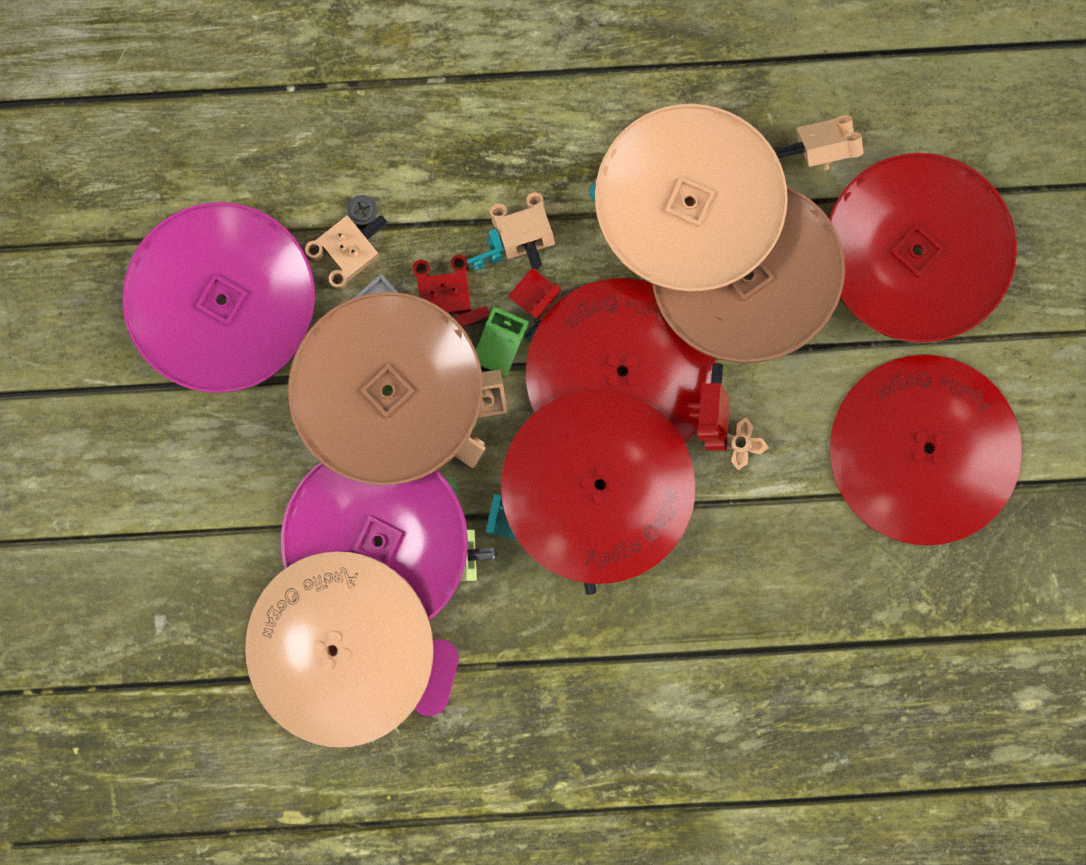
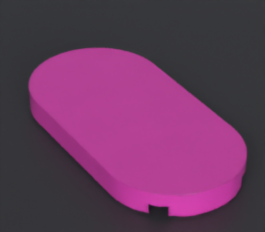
M433 640L431 675L425 692L415 708L418 713L425 716L439 714L444 710L449 700L459 656L456 648L447 640Z

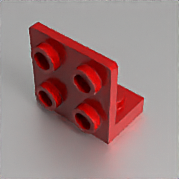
M531 268L508 297L537 321L561 293V288L557 284L553 285L535 269Z

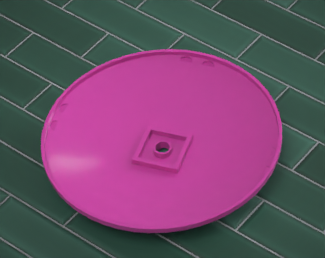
M224 202L205 203L183 209L169 216L153 228L142 240L126 272L122 297L126 326L134 345L142 357L158 373L192 390L210 393L234 392L266 381L285 367L295 356L312 323L315 307V286L309 262L302 248L290 232L278 221L257 209L245 205ZM220 295L227 297V301L223 305L217 304V298Z
M320 462L302 479L290 498L282 524L281 551L285 569L301 559L326 552H352L374 558L395 570L407 581L419 597L430 621L446 606L459 585L467 559L468 534L466 520L459 499L451 485L438 470L409 483L379 486L347 479L333 472ZM377 536L383 539V544L380 547L376 546L374 542Z

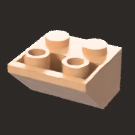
M469 437L454 457L475 469L487 452L485 443L477 437L474 440Z

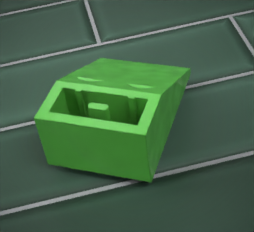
M493 307L476 349L480 365L491 371L501 369V374L507 377L528 329L529 321Z

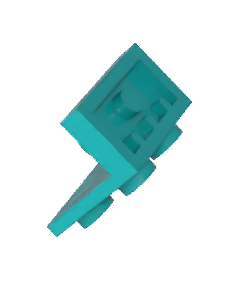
M496 228L490 230V237H487L491 251L468 259L467 263L470 270H480L485 267L484 264L490 262L495 264L502 261V258L505 257L504 248Z
M494 494L486 533L516 539L504 512L502 496Z

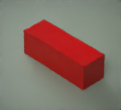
M486 305L453 318L462 328L487 320L490 314Z

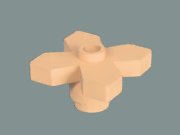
M747 418L737 423L736 435L727 434V450H734L731 462L737 470H741L748 464V452L761 455L769 449L762 438H751L753 425ZM741 441L746 442V445L743 448L739 446V443Z

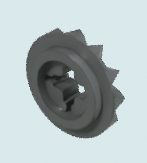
M358 195L352 198L347 206L348 217L353 223L361 226L370 224L376 218L378 212L375 201L366 195ZM358 204H361L363 208H368L365 211L366 217L362 213H357L360 210Z

